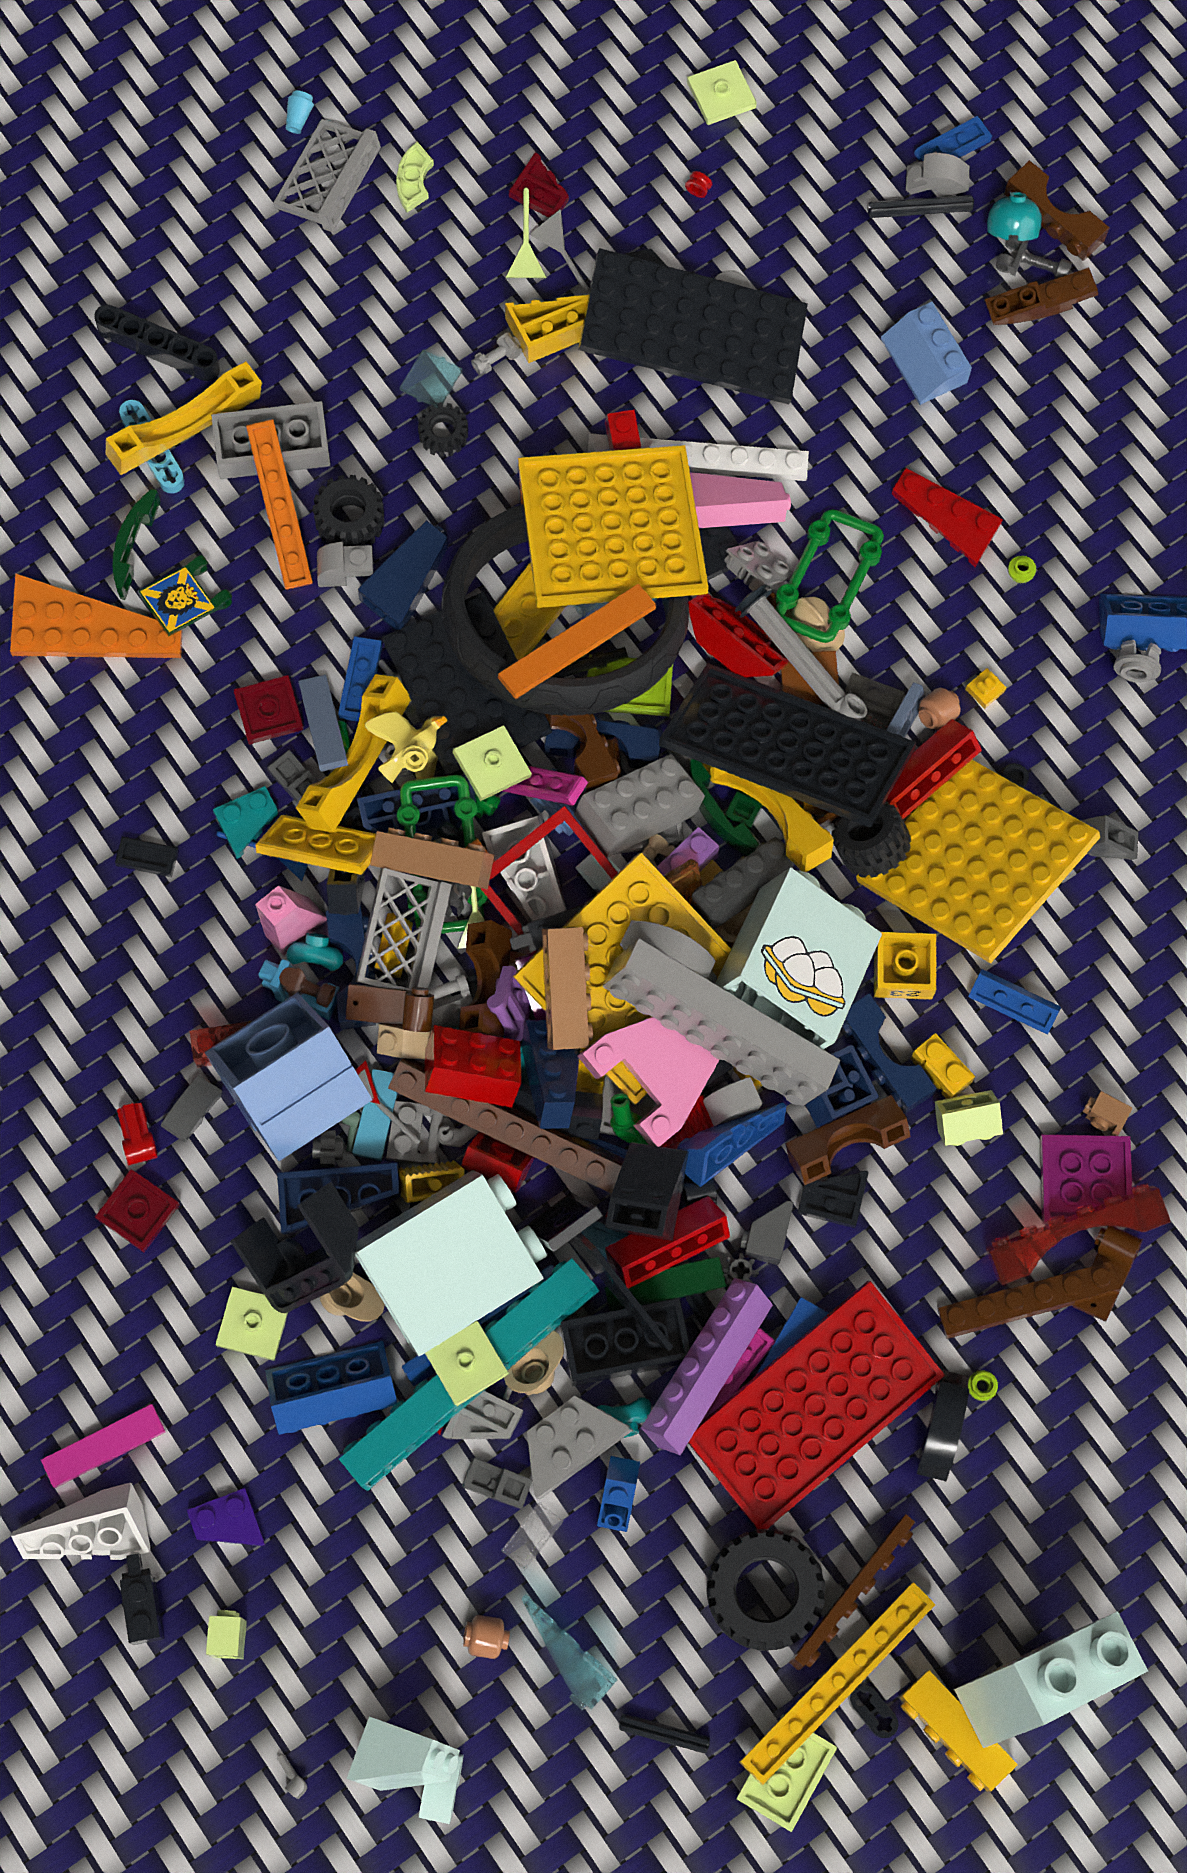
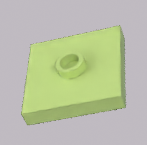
M736 60L687 77V84L707 125L756 108L757 102Z
M504 725L453 750L456 760L480 801L520 783L532 775Z
M232 1287L216 1346L275 1361L288 1313L276 1311L263 1294Z
M475 1321L425 1353L456 1406H459L509 1374L478 1321Z

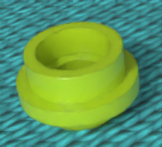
M1017 556L1010 561L1008 573L1015 582L1026 583L1035 576L1036 565L1027 556ZM1023 565L1027 570L1021 571L1018 566Z
M985 1370L974 1372L969 1377V1394L979 1401L991 1399L998 1390L997 1379L992 1373ZM978 1381H984L987 1384L986 1391H980L977 1388Z

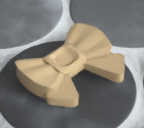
M656 834L648 838V844L643 849L642 854L656 868L657 865L654 859L657 854L669 856L674 851V846H668V842L662 836Z

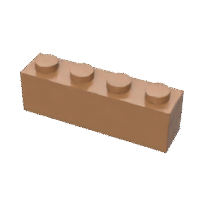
M388 828L387 833L377 831L370 866L488 889L494 855L485 853L486 847L468 843L467 849L458 847L459 841L441 838V843L431 842L432 836L415 833L414 838L405 837V831Z
M583 927L542 929L548 1048L552 1050L589 1048V1041L593 1039L592 1024L588 1023L587 1011L591 1010L590 993H586V981L590 979L589 964L585 963L584 951L588 950V935L583 933Z

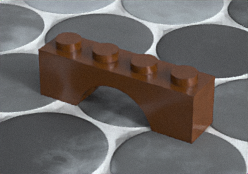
M1029 160L1008 180L1004 195L1010 196L1012 192L1026 194V198L1034 201L1042 215L1041 226L1046 229L1049 236L1059 240L1072 255L1078 256L1082 261L1086 260L1105 241L1110 227L1090 210L1080 214H1069L1054 207L1048 199L1046 192L1049 176Z
M544 714L551 729L565 730L574 734L584 746L583 752L575 759L573 775L583 776L588 782L582 791L583 794L618 779V774H620L619 763L615 757L611 758L608 752L607 740L603 734L599 735L593 714L567 716L566 714H563V716Z
M492 920L468 924L466 953L475 966L477 991L473 1001L468 1006L461 1007L459 1030L504 1038V1028L497 1015L490 1011L487 1000L495 994L496 980L500 978L503 966H509L511 950L509 939L512 938V931Z
M892 1095L807 1134L796 1137L785 1143L789 1162L805 1186L831 1174V1163L834 1156L842 1148L850 1144L868 1142L886 1149L911 1136L907 1117Z

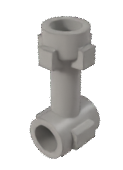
M510 333L500 336L497 340L499 347L486 355H482L479 352L471 360L475 371L479 375L483 372L487 374L492 370L491 364L505 355L509 360L516 359L522 353L518 339L515 336L512 337Z

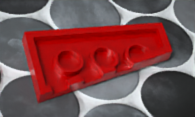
M908 468L904 470L892 491V495L917 517H922L930 524L929 527L936 534L940 533L950 542V546L957 552L963 553L969 559L968 562L975 568L1003 521L1000 517Z

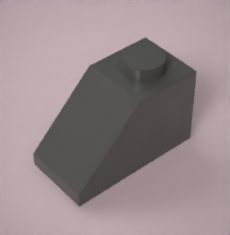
M1106 815L1080 820L1100 833V839L1087 854L1095 857L1137 859L1138 831Z
M787 1201L754 1221L750 1231L744 1230L740 1245L741 1248H745L744 1257L779 1265L794 1202Z

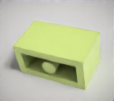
M992 1090L935 1101L938 1133L945 1146H958L966 1141L976 1139L987 1140L996 1135L1003 1134L1000 1102Z
M217 1610V1616H209L206 1655L212 1658L244 1659L247 1621L239 1617V1613L230 1610Z

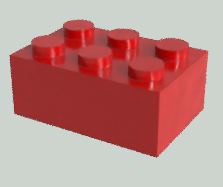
M434 1025L425 1048V1092L512 1108L521 1085L520 1041Z

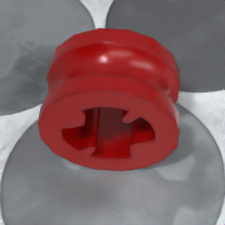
M693 171L690 179L686 181L685 187L692 195L704 198L712 187V181L705 174Z

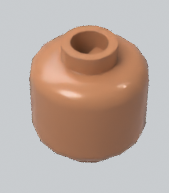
M944 688L934 689L919 703V719L924 726L930 729L940 730L951 719L955 720L960 715L958 696L953 691H948Z
M476 1615L472 1622H466L463 1647H468V1652L472 1656L496 1659L500 1655L501 1649L507 1650L510 1631L504 1630V1622L500 1618Z

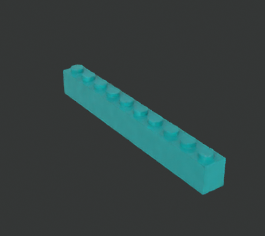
M573 1258L568 1262L566 1260L560 1262L552 1270V1276L545 1282L541 1280L533 1285L529 1290L530 1294L523 1301L517 1300L507 1308V1314L502 1319L492 1321L483 1329L507 1370L561 1325L560 1322L568 1319L599 1292L593 1281ZM438 1375L434 1376L429 1382L425 1380L413 1390L414 1395L407 1401L402 1400L395 1404L390 1410L391 1414L385 1420L373 1423L367 1429V1435L359 1442L356 1440L350 1443L343 1450L344 1455L339 1460L358 1484L366 1491H369L483 1391L456 1406Z

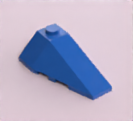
M782 1102L700 1131L690 1139L685 1138L677 1147L679 1150L689 1151L685 1174L699 1187L703 1186L784 1123L787 1106Z

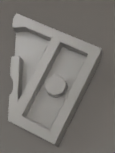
M483 1391L450 1419L442 1436L446 1439H510L524 1411Z

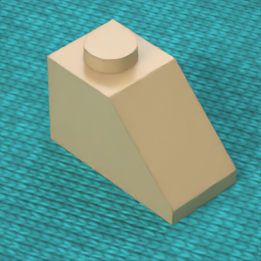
M379 1024L377 1053L398 1058L425 1059V1048L433 1027H431L430 1032H412L402 1029V1026Z

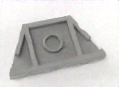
M578 1396L572 1397L527 1431L535 1497L542 1499L632 1432L631 1426L622 1423Z

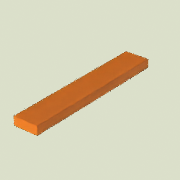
M274 420L246 425L285 590L311 585L313 582Z
M637 584L498 673V679L511 695L517 699L655 610L656 603Z

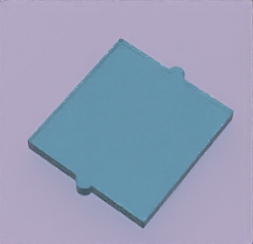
M422 350L400 386V390L417 398L418 402L423 401L429 405L433 404L435 408H438V403H444L461 375L462 369L445 361L444 357L439 358Z

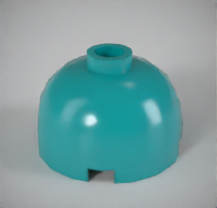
M1012 192L1010 196L996 201L991 208L987 220V231L995 237L1009 240V235H1018V241L1033 240L1039 237L1042 215L1034 201L1026 198V194Z

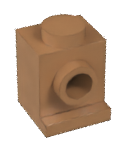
M1101 1091L1096 1098H1089L1083 1112L1087 1114L1086 1118L1091 1120V1124L1102 1131H1107L1108 1129L1111 1131L1110 1136H1118L1132 1107Z

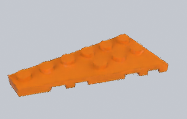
M15 573L10 646L12 656L181 658L182 630L168 637L156 619Z

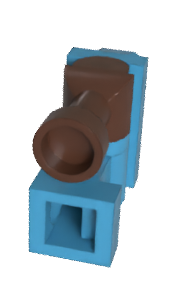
M284 959L281 960L279 965L265 960L258 975L260 979H263V987L272 990L276 1000L283 1002L298 992L320 1017L330 1020L337 1006L336 994L341 992L338 986L330 983H324L322 986H319L307 980L300 968H292L291 963Z

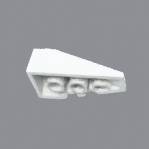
M541 815L482 832L488 853L494 855L495 861L543 823ZM546 835L500 872L533 921L567 910L551 847Z

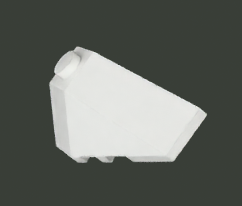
M132 1483L101 1490L13 1531L11 1535L23 1559H61L63 1555H81V1559H92V1555H110L111 1560H121L127 1558V1555L150 1552L143 1505Z

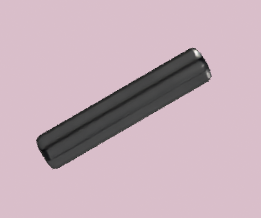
M622 1714L620 1718V1731L700 1753H707L709 1749L710 1738L708 1736L628 1714Z

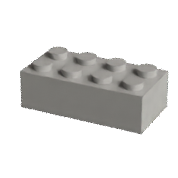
M322 401L211 414L220 479L258 475L246 425L272 419L274 420L286 471L331 466Z
M670 754L582 795L574 816L606 858L695 816L705 795L674 756Z

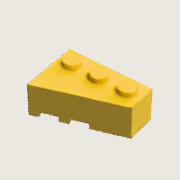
M589 295L557 298V301L548 302L531 300V303L514 305V302L505 303V319L513 335L518 339L528 363L580 342Z

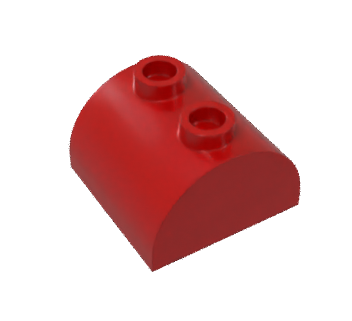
M479 1132L468 1146L461 1167L468 1171V1173L474 1170L482 1174L486 1180L499 1174L509 1190L517 1193L535 1157Z

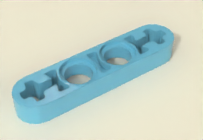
M128 400L120 406L119 413L125 428L129 425H138L135 424L132 416L128 415L130 410L137 413L138 424L152 421L139 401ZM168 449L162 452L166 455L164 461L155 463L150 459L146 463L163 491L177 493L184 486V477L179 465ZM168 468L171 476L176 479L175 483L167 481L164 470Z

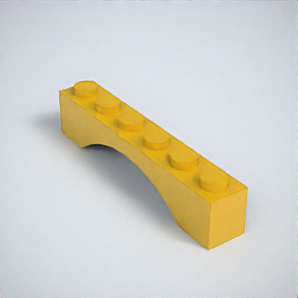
M247 361L222 374L204 392L179 409L150 422L129 425L106 438V456L119 474L123 475L211 426V414L236 412L260 398L262 382Z
M374 675L362 695L358 727L346 754L348 766L335 768L321 781L309 785L296 806V809L311 829L334 833L387 741L369 732L365 728V723L383 713L396 711L403 715L411 700L398 677Z
M702 763L711 775L710 781L712 783L742 791L756 799L769 810L783 832L786 856L801 871L808 872L831 858L834 841L832 835L828 830L823 829L808 811H804L795 802L794 798Z

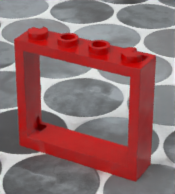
M563 806L492 864L489 881L564 821L611 879L619 872L567 807ZM488 884V889L481 888L517 935L523 934L521 928L523 925L491 885Z

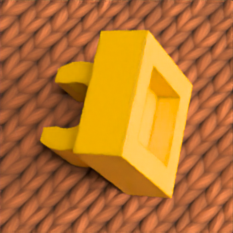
M986 668L966 686L965 690L985 709L1002 695L1007 687L993 672Z

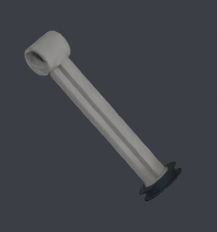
M767 584L749 593L734 610L735 612L741 611L739 617L742 618L750 613L829 709L854 719L862 720L867 714L864 702L854 694H845L769 603L767 597L772 593V590L767 591L765 589Z

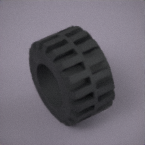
M340 475L337 481L333 479L328 480L327 487L322 485L319 488V495H315V505H313L315 525L322 540L325 539L327 545L336 542H343V546L374 544L375 536L380 537L382 533L381 527H384L385 523L382 497L380 492L376 491V486L373 483L368 485L367 479L363 477L360 480H356V475H350V478L344 479V475ZM348 505L357 506L364 511L359 519L352 522H343L334 517L338 509Z
M887 801L884 803L871 828L841 816V819L837 820L834 824L835 829L832 830L833 844L846 868L854 875L859 874L860 877L864 878L867 875H870L871 878L877 877L880 873L885 875L889 873L888 870L891 868L896 869L899 866L898 863L904 861L907 857L905 853L910 851L911 846L909 843L911 842V836L896 807L889 805Z

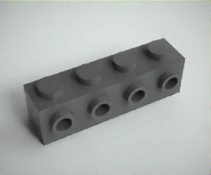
M776 836L767 843H761L754 852L746 857L739 858L731 868L719 872L705 886L697 887L691 896V906L715 930L752 904L762 886L790 867L793 868L794 863L786 856V845Z

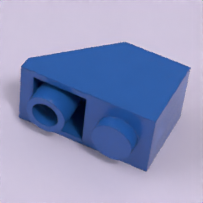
M610 1456L598 1527L627 1532L640 1461Z

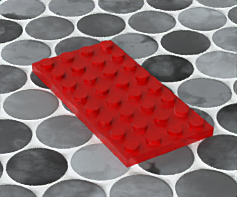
M866 1281L703 1420L688 1444L755 1528L767 1530L942 1379L945 1374L873 1283Z

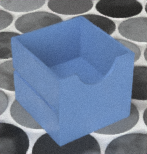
M298 992L204 1052L254 1131H258L278 1161L373 1100L330 1027Z

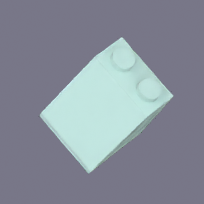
M369 1716L347 1779L380 1791L448 1782L458 1766L460 1750Z

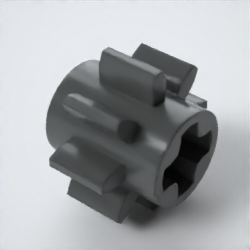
M326 1130L321 1134V1137L313 1139V1159H320V1167H335V1160H343V1138H336V1130Z
M740 1253L735 1261L728 1257L726 1261L730 1268H723L724 1275H728L726 1285L730 1286L734 1278L739 1279L737 1278V1273H734L737 1267H742L743 1272L748 1273L744 1274L743 1279L740 1280L753 1283L750 1277H758L759 1275L758 1271L752 1270L755 1260L751 1259L748 1262L743 1259V1253Z

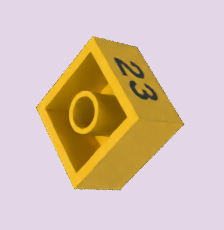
M881 932L882 936L874 952V997L932 999L936 992V934Z

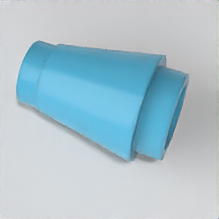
M295 90L288 97L285 128L289 132L301 133L314 106L312 103L313 97L310 94Z

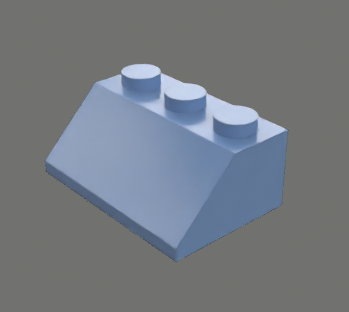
M933 302L908 312L881 336L883 344L919 405L968 382L972 367Z

